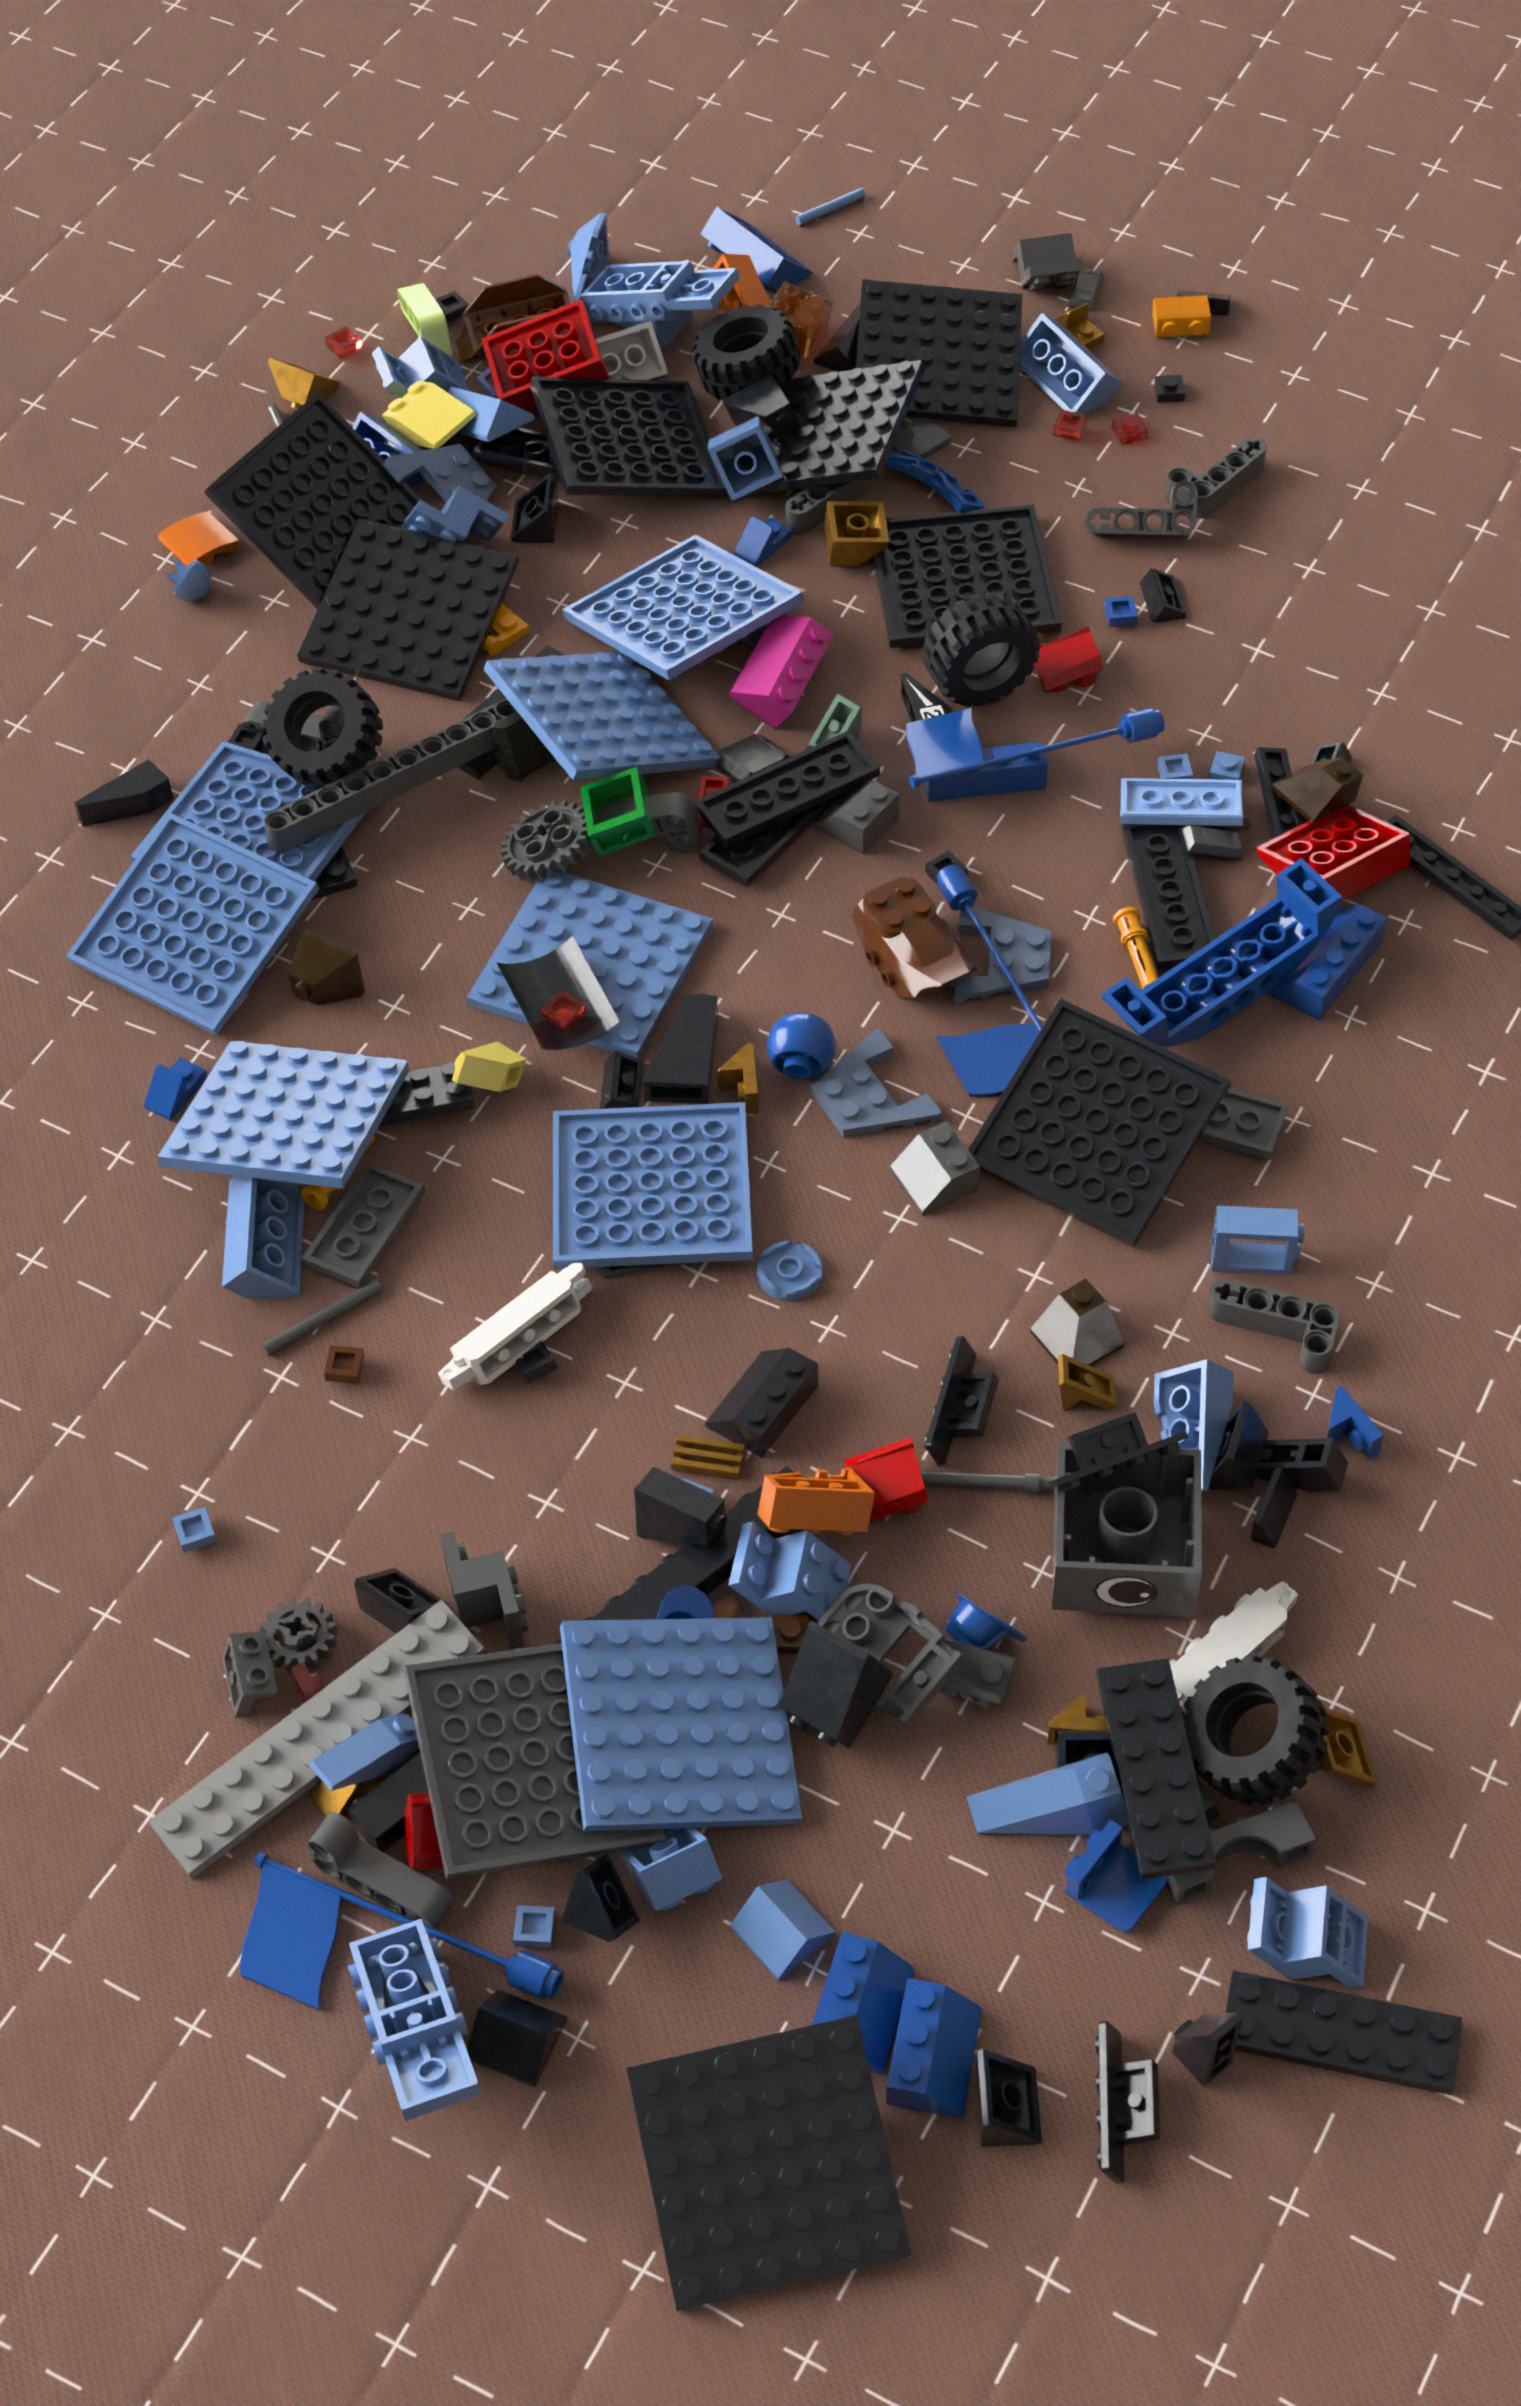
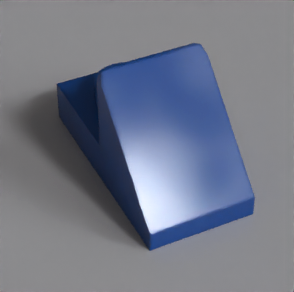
M752 516L734 550V555L757 567L792 538V529L771 517L767 521L762 522Z
M181 1057L170 1069L158 1064L144 1102V1108L171 1121L208 1077L206 1069Z
M1340 1386L1335 1391L1327 1438H1333L1336 1442L1348 1435L1351 1445L1356 1450H1361L1369 1460L1380 1453L1384 1435L1346 1390Z

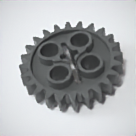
M554 800L547 808L542 803L538 811L532 808L529 809V816L520 815L521 822L519 824L512 823L513 831L504 833L507 840L500 843L503 847L500 850V854L507 869L510 870L513 876L517 874L520 880L527 877L529 881H532L538 876L540 881H543L546 874H550L554 878L557 870L565 873L568 864L577 865L574 860L576 857H585L582 850L592 847L587 833L583 805L577 806L575 801L568 805L567 801L563 800L558 806Z

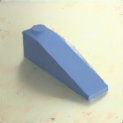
M601 212L577 231L574 240H570L568 244V256L571 257L574 302L581 300L580 295L601 273L609 258L606 213Z
M1207 1359L1157 1373L1154 1379V1410L1156 1416L1161 1418L1163 1431L1160 1434L1162 1440L1186 1431L1188 1438L1179 1442L1180 1448L1201 1450V1493L1208 1491L1233 1405L1234 1372Z
M1107 1752L966 1796L977 1833L1091 1835L1098 1827L1103 1830L1110 1819L1121 1827L1129 1825L1122 1793L1111 1758Z

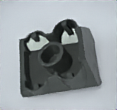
M517 711L493 724L492 736L499 745L495 751V759L506 769L508 779L523 782L524 777L550 762L557 763L555 757Z
M752 734L719 750L717 754L720 756V759L717 761V764L722 774L733 775V783L791 756L763 735Z

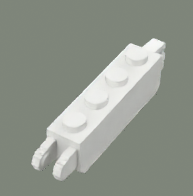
M572 1263L558 1274L550 1271L452 1346L450 1350L454 1356L453 1359L438 1372L442 1383L452 1390L472 1380L479 1385L489 1384L514 1365L518 1358H523L522 1355L538 1342L545 1341L581 1312L579 1300L585 1297L593 1288L589 1279L581 1278L586 1273L583 1264Z
M1282 1581L1266 1592L1260 1587L1251 1596L1245 1594L1234 1606V1611L1227 1617L1224 1615L1220 1616L1210 1627V1632L1202 1639L1200 1637L1195 1638L1188 1645L1185 1654L1179 1660H1170L1181 1712L1185 1715L1187 1714V1709L1184 1707L1187 1697L1194 1696L1197 1691L1194 1686L1200 1679L1205 1681L1210 1676L1208 1671L1217 1665L1223 1668L1226 1666L1227 1660L1236 1657L1244 1662V1657L1247 1655H1258L1261 1657L1284 1636L1287 1613L1297 1602L1298 1593Z

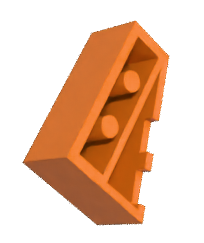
M723 254L712 269L737 268L740 278L733 285L732 290L721 299L717 307L724 314L728 310L741 309V306L749 305V307H754L755 305H763L765 308L767 306L772 307L750 256L745 254Z
M850 1467L842 1468L841 1475L828 1476V1471L816 1470L815 1477L802 1478L803 1474L800 1472L764 1476L757 1515L770 1530L786 1533L789 1529H801L802 1531L808 1530L812 1534H820L822 1530L847 1536L853 1535L854 1532H868L875 1492Z

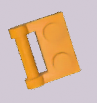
M501 604L489 632L493 636L490 637L488 635L483 649L490 655L497 654L529 634L528 624L505 605Z

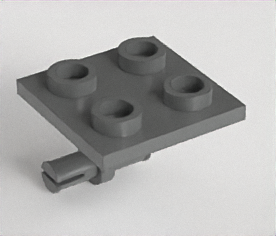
M905 417L892 450L902 453L904 449L923 458L950 442L952 435L929 418Z

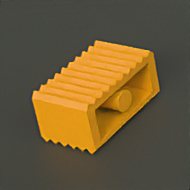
M1208 296L1154 298L1152 318L1156 337H1181L1182 335L1184 337L1187 335L1191 337L1192 335L1202 336L1203 334L1207 336L1210 331L1211 322Z

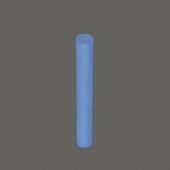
M859 188L795 216V221L798 226L806 224L865 198V192L862 188Z

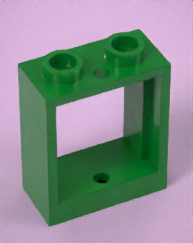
M637 767L581 787L588 837L599 856L656 836L648 787ZM634 795L637 810L598 823L597 808Z

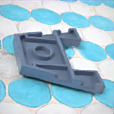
M461 444L390 456L383 463V466L398 483L420 472L445 502L448 501L459 486L485 501L488 500L496 488V484Z
M972 906L987 934L991 935L990 939L1022 992L1048 987L1051 930ZM966 910L960 911L958 933L980 934ZM991 951L989 954L988 976L966 975L955 980L953 1004H963L965 999L978 996L980 1000L992 998L993 993L1008 990L1010 994L1015 993Z
M879 1028L869 1034L811 1086V1094L843 1138L882 1132L884 1127L901 1125L902 1128L914 1126L915 1122L929 1120L930 1124L942 1121V1112L928 1093L898 1106L869 1067L870 1065L893 1055V1046Z

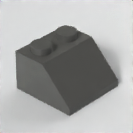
M877 781L861 784L848 790L815 823V828L864 854L899 819V793Z
M947 1121L919 1133L890 1165V1171L922 1216L979 1190L980 1166Z

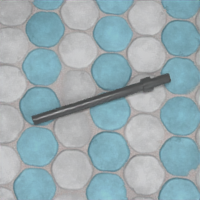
M921 1471L924 1485L1025 1489V1493L1039 1494V1490L1054 1491V1488L1051 1489L1049 1482L1055 1480V1477L1040 1476V1473L1026 1472V1476Z

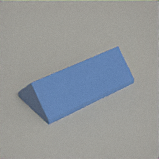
M450 387L449 394L471 408L477 415L457 432L458 434L490 442L534 420L532 413L501 399Z

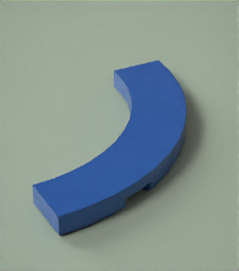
M903 449L902 453L891 450L885 466L904 472L927 484L949 501L957 512L986 509L985 505L971 489L964 490L957 484L958 479L943 468Z

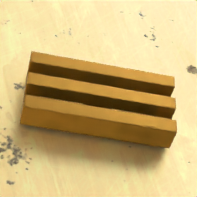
M677 1435L676 1446L673 1451L674 1456L671 1460V1470L739 1480L745 1454V1444ZM681 1457L701 1459L702 1462L681 1459ZM721 1462V1463L734 1464V1467H732V1466H725V1465H719V1464H712V1463Z

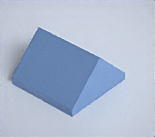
M787 1879L757 1886L730 1924V1928L778 1981L836 1936V1931Z

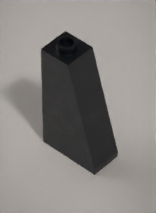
M685 995L644 1076L645 1101L709 1104L718 1023L717 995Z

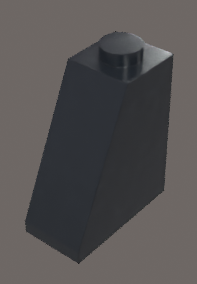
M771 374L722 400L735 425L739 426L759 416L767 435L774 438L800 425L789 401Z
M653 1467L634 1489L637 1536L640 1538L707 1546L715 1535H720L727 1524L725 1499L656 1467Z

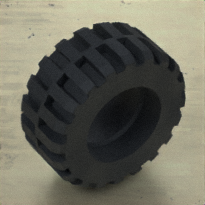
M749 305L741 306V309H731L722 316L714 317L711 323L708 322L703 326L702 331H699L692 348L693 358L706 392L718 400L726 399L769 374L772 375L779 388H783L786 385V381H790L794 377L801 358L790 319L780 310L771 306L765 308L763 305H755L754 307H749Z
M985 593V596L977 594L970 596V599L967 601L961 600L957 602V606L951 610L948 608L942 613L940 620H935L931 627L932 631L928 632L925 637L922 652L925 667L942 695L953 703L969 707L972 704L974 706H984L989 701L994 703L999 701L1000 697L1013 693V689L1021 686L1026 681L1025 677L1032 674L1035 668L1034 663L1038 662L1041 646L1038 633L1015 600L1001 594L998 596L994 593Z
M314 668L312 674L304 670L297 673L298 678L295 680L289 677L282 682L284 687L280 691L276 689L271 697L274 700L271 705L266 704L264 713L268 717L267 720H262L261 730L267 734L263 736L264 746L269 750L268 754L271 759L297 782L320 789L365 767L369 760L374 761L378 753L375 751V747L381 746L383 738L378 733V730L383 729L382 719L378 716L380 711L377 704L348 675L344 676L340 671L330 669L327 672L324 668ZM340 706L344 711L345 722L343 731L337 741L329 748L319 752L304 751L301 745V731L308 717L322 707Z
M1247 1655L1244 1657V1662L1236 1657L1227 1660L1225 1667L1220 1668L1217 1665L1208 1671L1210 1676L1205 1681L1200 1679L1194 1686L1197 1690L1194 1696L1187 1697L1184 1704L1187 1714L1182 1715L1196 1774L1225 1797L1231 1800L1236 1799L1238 1802L1247 1805L1253 1804L1254 1800L1260 1805L1271 1804L1273 1797L1276 1796L1283 1800L1292 1795L1290 1790L1297 1786L1301 1789L1308 1783L1305 1779L1311 1771L1316 1773L1321 1763L1317 1759L1320 1754L1325 1755L1328 1745L1323 1736L1329 1734V1722L1323 1718L1326 1715V1710L1323 1703L1317 1698V1693L1287 1665H1282L1279 1661L1270 1657L1263 1658L1262 1660L1258 1655ZM1267 1703L1277 1704L1279 1718L1276 1731L1271 1740L1254 1754L1244 1757H1232L1230 1737L1239 1718L1255 1706Z

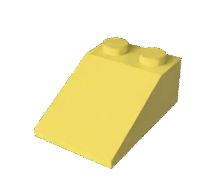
M418 381L408 388V393L402 398L391 402L388 406L389 409L382 414L390 426L413 443L431 449L441 447L477 416L471 408L434 383Z

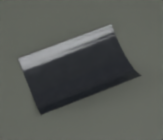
M573 936L557 949L537 959L514 964L496 962L538 1043L544 1050H564L586 1044L602 1036L619 1022L616 1013Z

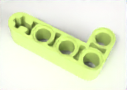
M420 283L397 289L401 309L417 333L418 338L421 336L452 357L444 313L425 284Z

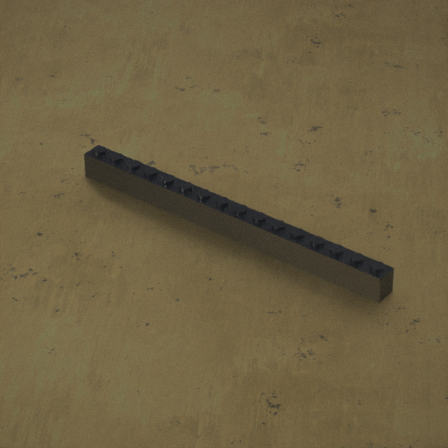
M786 1466L778 1473L773 1472L770 1475L794 1473V1471ZM763 1484L754 1492L744 1494L737 1502V1505L725 1513L727 1524L720 1535H715L707 1546L685 1543L676 1553L666 1555L659 1562L658 1567L649 1574L638 1577L631 1585V1588L621 1596L611 1598L606 1603L604 1609L598 1614L584 1620L656 1619L666 1594L679 1586H693L705 1593L706 1596L730 1578L742 1524L753 1521L775 1539L786 1534L770 1530L757 1515ZM561 1639L556 1641L554 1644L562 1643ZM420 1749L415 1751L409 1761L401 1768L388 1772L380 1784L369 1793L360 1794L353 1801L351 1807L348 1808L351 1822L356 1830L371 1846L382 1852L405 1835V1809L408 1795L428 1793Z

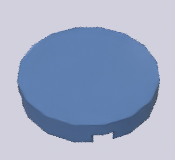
M781 1241L772 1244L760 1255L757 1264V1280L761 1289L773 1298L782 1301L803 1299L817 1290L822 1280V1261L818 1253L807 1244L801 1243L799 1245L792 1244V1241Z

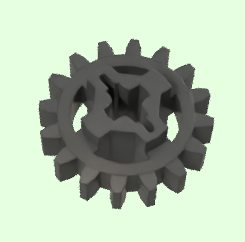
M291 1598L290 1606L288 1607L279 1602L277 1604L279 1612L275 1614L268 1611L266 1613L268 1623H260V1630L265 1633L270 1659H272L274 1667L277 1669L284 1663L287 1673H291L294 1666H299L301 1672L305 1673L307 1664L310 1663L316 1668L320 1667L318 1658L329 1659L331 1655L328 1647L332 1648L337 1645L335 1635L338 1632L336 1623L333 1622L331 1611L324 1612L321 1602L312 1607L309 1598H305L302 1604H297L295 1598Z

